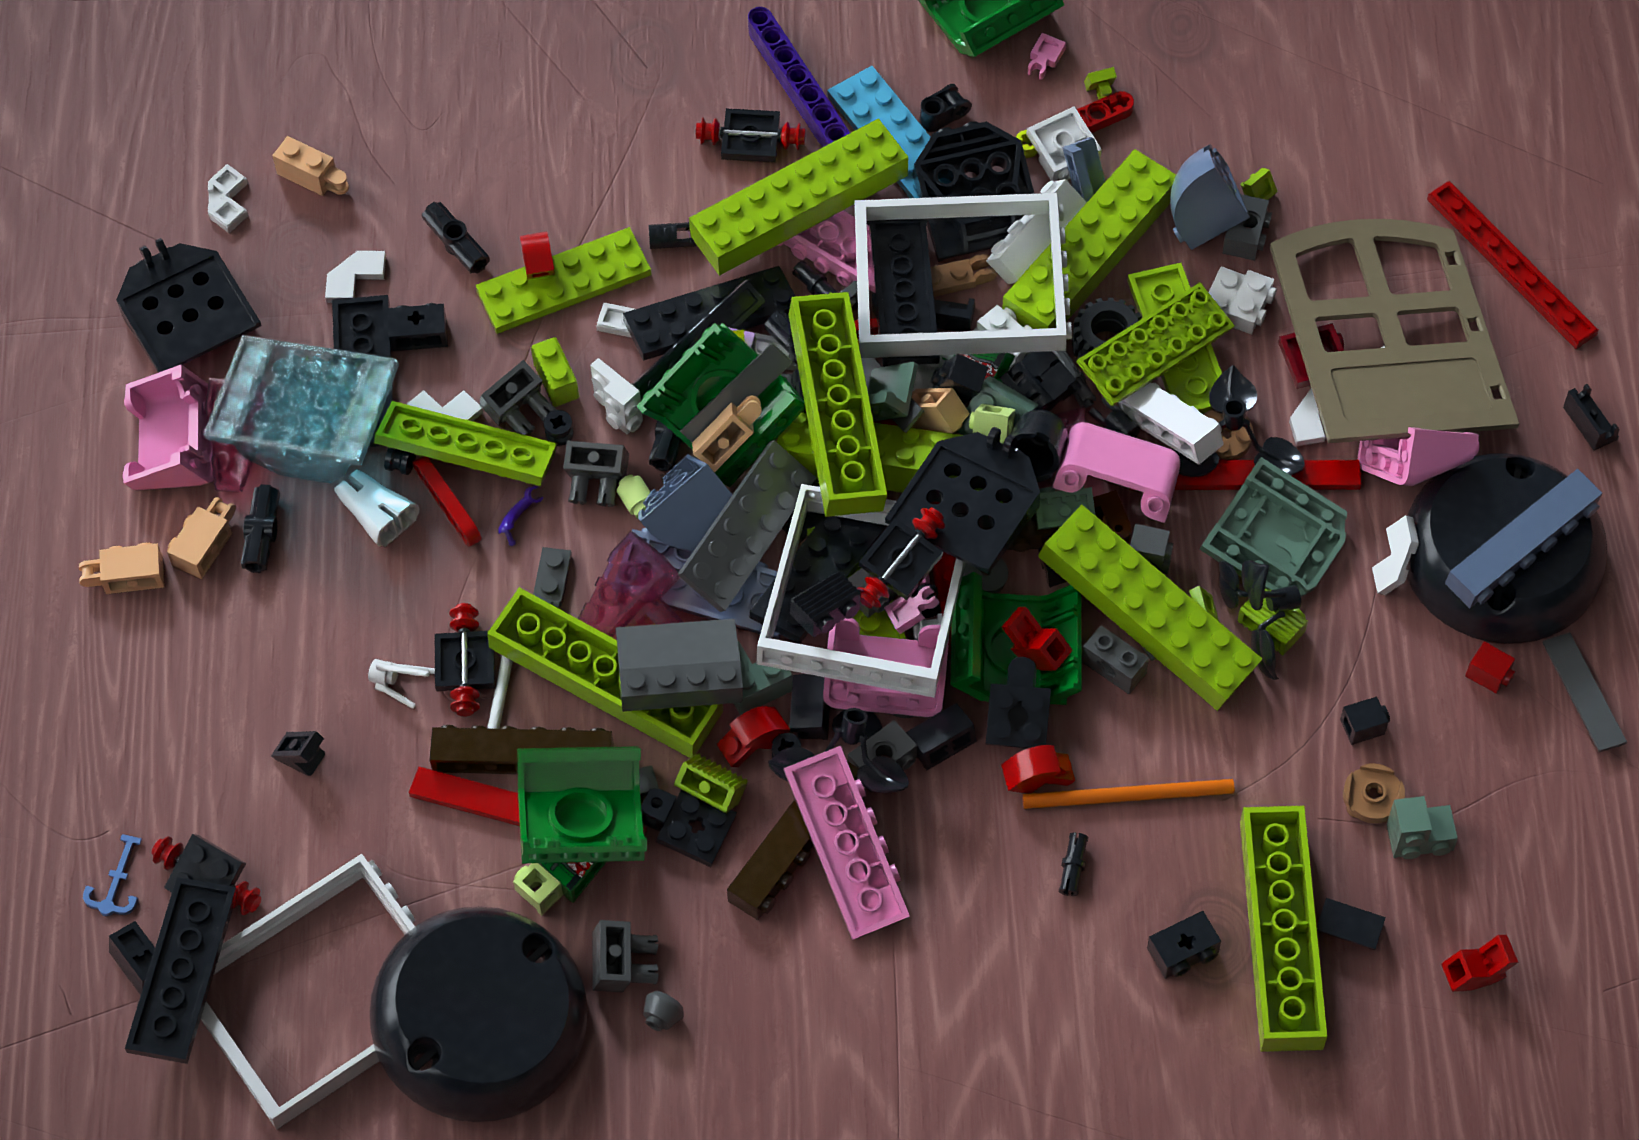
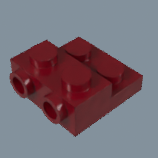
M1333 323L1317 327L1325 351H1344L1343 337L1341 333L1336 332ZM1291 333L1279 336L1278 344L1296 389L1311 386L1300 347L1297 343L1296 334Z

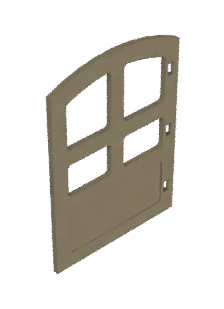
M1356 219L1310 227L1289 234L1270 244L1271 254L1328 444L1411 437V434L1408 433V427L1461 433L1518 428L1519 421L1453 229L1407 220ZM1374 241L1411 243L1435 248L1450 290L1392 294L1389 290ZM1351 243L1354 247L1369 296L1310 300L1296 257L1329 246ZM1454 256L1456 264L1449 265L1446 257ZM1455 311L1459 315L1467 339L1466 342L1408 345L1398 315ZM1372 317L1377 320L1385 348L1327 352L1323 348L1316 322ZM1476 321L1479 331H1471L1469 322ZM1499 389L1502 399H1494L1491 390Z

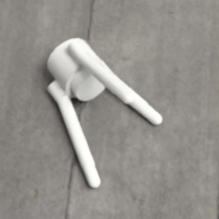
M374 659L369 669L368 680L376 683L375 690L385 692L414 709L416 707L415 703L392 690L388 685L395 684L398 673L428 677L430 674H435V668L396 664Z

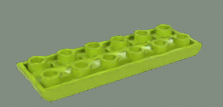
M1199 282L1085 354L1076 362L1094 382L1107 402L1114 406L1228 333L1235 325Z

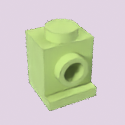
M981 404L975 412L971 413L969 428L973 429V433L979 432L988 436L990 430L993 427L1001 429L1000 443L1004 444L1006 437L1010 435L1014 427L1015 409Z
M531 863L529 866H524L515 875V880L513 881L515 891L536 908L541 916L563 896L561 883L539 863ZM539 886L540 888L535 892L532 890L534 887Z

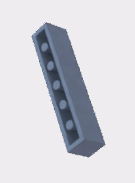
M1576 469L1453 568L1445 584L1469 608L1477 602L1480 604L1485 603L1493 595L1494 588L1499 584L1502 587L1506 586L1515 577V571L1520 567L1523 570L1528 568L1536 560L1537 557L1535 555L1541 550L1545 553L1557 543L1558 540L1556 538L1562 533L1565 535L1570 534L1578 526L1579 523L1577 521L1583 516L1586 518L1591 517L1599 509L1598 502L1603 493L1579 469Z

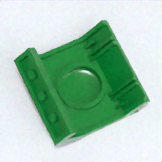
M918 0L959 53L972 57L981 54L1064 6L1063 0Z
M714 323L703 332L702 337L691 348L683 353L682 358L673 368L664 373L662 379L655 387L644 394L643 399L637 404V408L642 414L663 423L693 450L692 442L680 430L759 354L724 323L720 325ZM781 374L757 396L761 401L762 412L753 422L754 433L715 472L723 484L728 487L752 465L767 444L776 440L805 409L802 397Z
M972 572L963 576L951 627L950 685L980 701H989L991 683L1007 685L1008 666L1017 656L1011 650L1014 643L1002 629V626L1018 607H1027L1042 629L1057 628L1073 650L1056 671L1037 669L1035 687L1051 689L1050 704L1067 705V697L1082 691L1081 593L1071 585L1043 596L989 593L982 589V576L978 573Z
M638 746L517 749L522 864L645 861L647 838L643 834L639 772L641 748Z

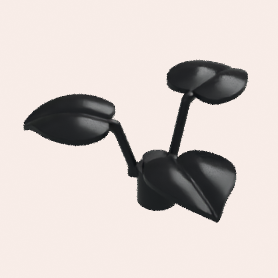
M1232 365L1219 376L1209 394V403L1212 409L1217 413L1223 414V420L1219 422L1222 428L1221 435L1224 428L1237 431L1245 427L1255 450L1259 452L1254 458V466L1262 457L1290 476L1301 472L1305 468L1303 456L1289 441L1279 437H1270L1265 440L1263 448L1258 444L1250 427V421L1246 419V412L1251 410L1257 402V390ZM1174 450L1180 457L1179 474L1182 476L1200 477L1207 475L1219 463V456L1216 452L1198 465Z
M1247 560L1242 564V583L1246 591L1244 592L1239 589V578L1233 566L1226 561H1220V591L1225 604L1229 608L1238 607L1239 596L1248 597L1252 608L1260 610L1263 606V599L1266 598L1267 608L1269 611L1276 613L1261 623L1258 627L1259 630L1252 631L1251 647L1262 658L1258 664L1260 670L1269 678L1277 680L1279 678L1275 672L1274 643L1270 634L1266 631V627L1277 619L1284 618L1285 611L1301 607L1302 601L1299 589L1296 585L1265 591L1269 565Z
M849 708L841 711L833 719L832 729L835 735L824 752L833 749L840 737H842L845 743L850 745L860 742L862 759L865 765L859 767L857 777L865 788L878 793L898 792L908 788V777L894 760L884 756H877L872 761L868 758L866 741L882 729V724L874 712L863 711L858 708ZM790 747L777 753L773 759L768 761V764L777 776L788 782L783 769L815 755L801 747Z

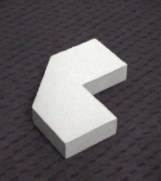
M226 164L208 181V215L213 222L230 233L248 217L247 210L232 200L248 184L246 177Z
M356 251L327 274L326 303H332V300L355 298L356 279L384 280L385 251Z
M1312 388L1290 417L1289 423L1296 446L1320 443L1325 440Z
M424 390L407 403L410 406L472 422L484 413L483 407L464 390L444 407H441Z
M1404 516L1386 529L1391 555L1372 567L1377 593L1386 595L1406 581L1409 572L1406 569L1411 554L1416 553L1419 544L1413 517Z

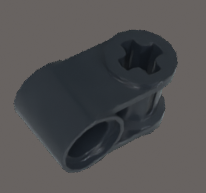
M949 84L942 90L922 100L919 123L926 131H938L949 123L963 118L971 110L972 103L960 95L955 84Z

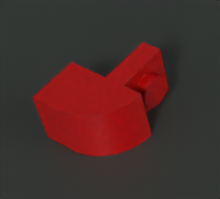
M548 232L521 235L520 242L527 280L555 275Z
M1018 607L1002 626V629L1014 643V646L1011 648L1017 657L1030 658L1038 670L1056 671L1073 651L1057 628L1042 629L1027 607Z
M756 707L734 719L729 724L732 729L717 743V746L731 767H739L758 748L771 749L774 738L779 734L788 733L790 728L775 707Z
M1041 745L1025 749L1001 764L1008 791L1029 794L1045 783L1069 786L1075 781L1068 754L1055 752L1054 745Z
M1506 934L1497 935L1479 949H1461L1441 963L1452 992L1472 991L1492 985L1507 977L1505 972L1519 962Z

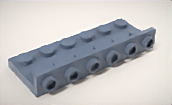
M642 528L641 531L632 529L612 586L613 591L710 620L735 619L737 628L761 634L763 625L749 618L750 610L774 581L778 571L769 569L767 564L759 561L726 611L719 612L677 575L694 550L669 546L654 537L646 528ZM774 632L773 638L779 640L781 634Z

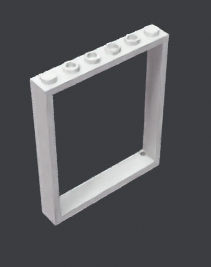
M1057 193L855 200L858 325L861 358L956 355L957 353L987 354L1066 351V339H1072L1071 322H1066L1065 315H1070V299L1064 298V291H1068V274H1063L1062 268H1067L1066 251H1061V244H1065V227H1059V221H1064L1063 204H1058ZM1049 214L1056 328L870 335L867 221Z
M801 484L759 637L756 664L935 698L965 567V562L957 558L931 668L773 639L806 513L811 511L825 514L820 487ZM886 499L884 510L881 512L840 515L838 517L889 526V524L885 523V517L896 501ZM958 514V515H956V516H957V517H964V516H966V515Z
M360 854L223 943L214 974L361 878L365 879L404 935L415 927L412 923L415 921V918L406 905L401 908L397 903L396 899L399 897L389 882L384 885L379 877L382 873L374 861L368 862L363 854ZM207 1002L201 1016L202 1022L276 1130L380 1061L373 1044L279 1107Z

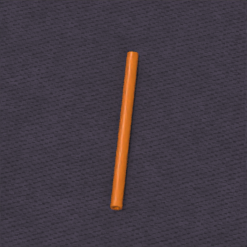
M1233 779L1029 793L1022 794L1023 809L1234 794L1235 788Z

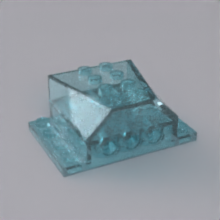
M242 335L203 435L210 441L233 444L243 458L278 475L331 484L346 475L350 464L362 466L387 396L393 389L392 383L399 363L395 358Z

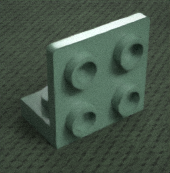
M908 362L874 368L872 370L868 386V396L873 422L908 416L918 364Z
M1083 485L1079 491L1073 493L1055 491V488L1052 487L1040 488V507L1035 513L1037 530L1061 527L1081 504L1095 515L1092 487L1084 488Z

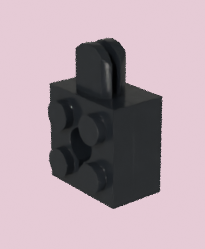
M1017 657L1011 661L1008 666L1007 685L991 683L986 745L1026 749L1046 745L1051 689L1035 687L1037 667L1030 658Z

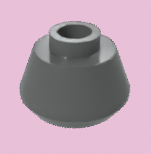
M654 991L646 996L643 1015L646 1018L645 1023L650 1028L661 1031L662 1029L669 1030L682 1020L684 1011L682 1005L676 999L663 992Z

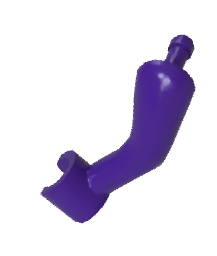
M539 486L527 487L524 491V497L508 511L502 520L498 533H505L509 546L516 545L510 529L514 528V524L519 516L532 503H538L543 500V496L535 500L531 497L532 490Z

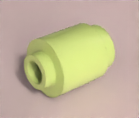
M627 475L619 481L616 492L629 513L635 515L638 519L639 511L641 509L645 511L647 508L643 502L650 494V490L641 476Z

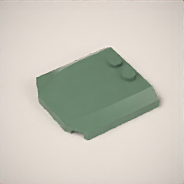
M1261 457L1199 550L1218 562L1226 561L1230 563L1240 576H1242V564L1244 561L1252 560L1259 564L1269 565L1265 589L1269 591L1296 585L1302 597L1315 589L1345 543L1347 511Z

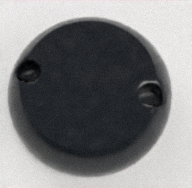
M1496 453L1475 456L1470 462L1430 479L1416 496L1407 516L1414 519L1419 544L1416 553L1411 554L1406 568L1409 570L1407 579L1421 603L1444 624L1458 632L1476 639L1503 644L1541 640L1569 627L1586 612L1593 602L1603 581L1607 562V540L1602 520L1597 511L1589 518L1583 516L1577 521L1579 523L1578 526L1570 534L1565 535L1562 533L1556 538L1558 540L1557 543L1545 553L1541 550L1536 554V560L1528 568L1523 570L1520 567L1515 571V577L1506 586L1502 587L1499 584L1494 588L1493 595L1485 603L1480 604L1477 602L1469 608L1445 584L1450 571L1568 477L1562 471L1547 463L1522 455Z
M464 907L432 916L406 933L393 947L382 964L371 994L370 1029L372 1040L380 1063L389 1078L415 1103L438 1115L459 1121L488 1122L511 1118L542 1103L559 1088L573 1069L583 1047L587 1029L586 992L576 963L567 949L543 926L525 916L500 908ZM540 957L543 959L542 963H535ZM428 1061L431 1062V1068L420 1070Z

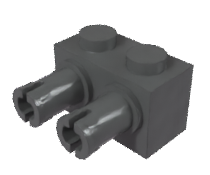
M524 360L481 395L479 404L497 425L507 422L516 433L530 435L535 430V427L519 411L522 405L528 404L543 422L548 413L556 410L540 393L543 380Z
M567 440L563 469L572 478L568 502L586 504L589 480L599 479L600 485L596 504L605 507L606 504H608V507L615 506L617 482L627 475L629 453L624 445Z
M600 920L592 932L593 991L624 992L630 982L656 985L658 973L655 972H658V965L631 964V953L656 955L658 944H655V942H658V936L631 934V922Z

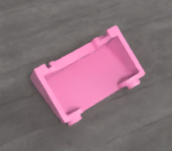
M183 365L126 384L125 407L139 418L138 463L133 461L124 466L123 483L133 490L201 486L212 482L215 476V395L210 385Z
M1081 422L1075 424L1069 432L1052 488L1073 493L1083 487L1087 475L1144 492L1141 499V510L1144 515L1150 519L1165 523L1181 461L1179 455L1172 449L1090 423Z
M1408 427V433L1411 434V437L1360 441L1358 460L1360 462V469L1398 485L1414 486L1470 462L1479 452V435L1472 432L1461 433Z
M845 618L836 623L833 629L829 631L827 649L931 668L941 625L925 626L920 630L918 640L859 635L860 627L858 622L853 618ZM948 641L935 698L824 677V702L830 707L837 709L858 708L869 712L933 717L941 712L943 706Z

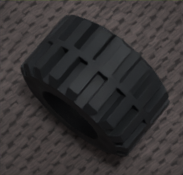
M1108 297V301H1103L1102 298L1096 299L1095 304L1092 302L1085 304V309L1081 308L1079 310L1078 316L1075 317L1072 339L1074 356H1078L1079 359L1106 342L1095 336L1097 333L1109 331L1119 334L1141 320V314L1139 312L1135 313L1133 305L1126 306V301L1120 299L1119 302H1116L1114 298Z

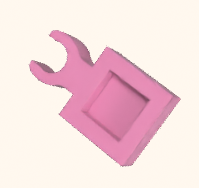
M1042 33L1030 53L1032 61L1028 65V75L1034 69H1039V79H1043L1047 66L1056 67L1066 50V42Z
M929 586L923 587L915 597L911 595L908 600L900 597L884 607L899 634L925 619L922 611L932 609L939 604L935 596L926 600L929 595L934 593Z

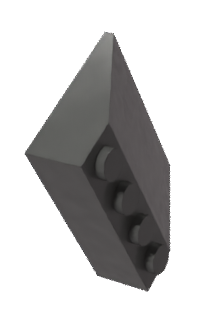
M735 619L616 627L622 712L741 703L743 701V683Z

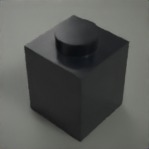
M1376 696L1344 706L1340 721L1351 745L1385 735L1388 723L1390 722V716L1386 706H1381Z

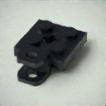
M652 788L649 790L641 806L642 823L660 832L656 840L657 843L710 868L737 814L733 810L725 813L682 789L677 797L664 790ZM699 821L705 830H698L697 833L691 832L692 826L689 823Z

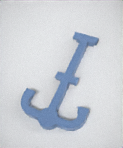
M121 835L120 840L126 843L117 870H110L108 874L114 878L107 897L101 902L91 900L90 896L95 888L86 886L83 900L88 907L99 910L103 916H110L113 913L127 915L135 909L138 902L137 897L128 896L129 904L125 907L115 906L113 900L121 879H127L128 873H124L132 848L134 845H140L142 838Z

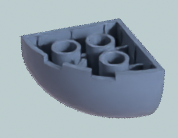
M1211 144L1195 152L1183 163L1174 178L1171 189V212L1176 226L1173 228V231L1179 242L1185 241L1191 250L1250 218L1227 162L1216 148L1212 149Z
M687 454L662 478L664 480L663 487L659 491L653 489L643 502L647 508L645 511L643 509L639 511L638 519L661 542L679 549L695 550L731 498L732 493L707 463Z

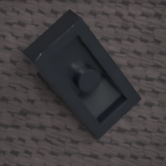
M316 731L286 732L271 757L305 775L311 776L325 756V751L319 747L324 738Z

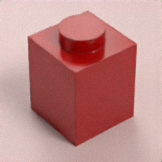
M1484 641L1470 661L1465 677L1497 694L1502 685L1507 687L1516 673V671L1512 670L1515 658Z

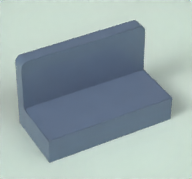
M1092 137L1062 147L1072 186L1086 202L1106 182L1096 142Z

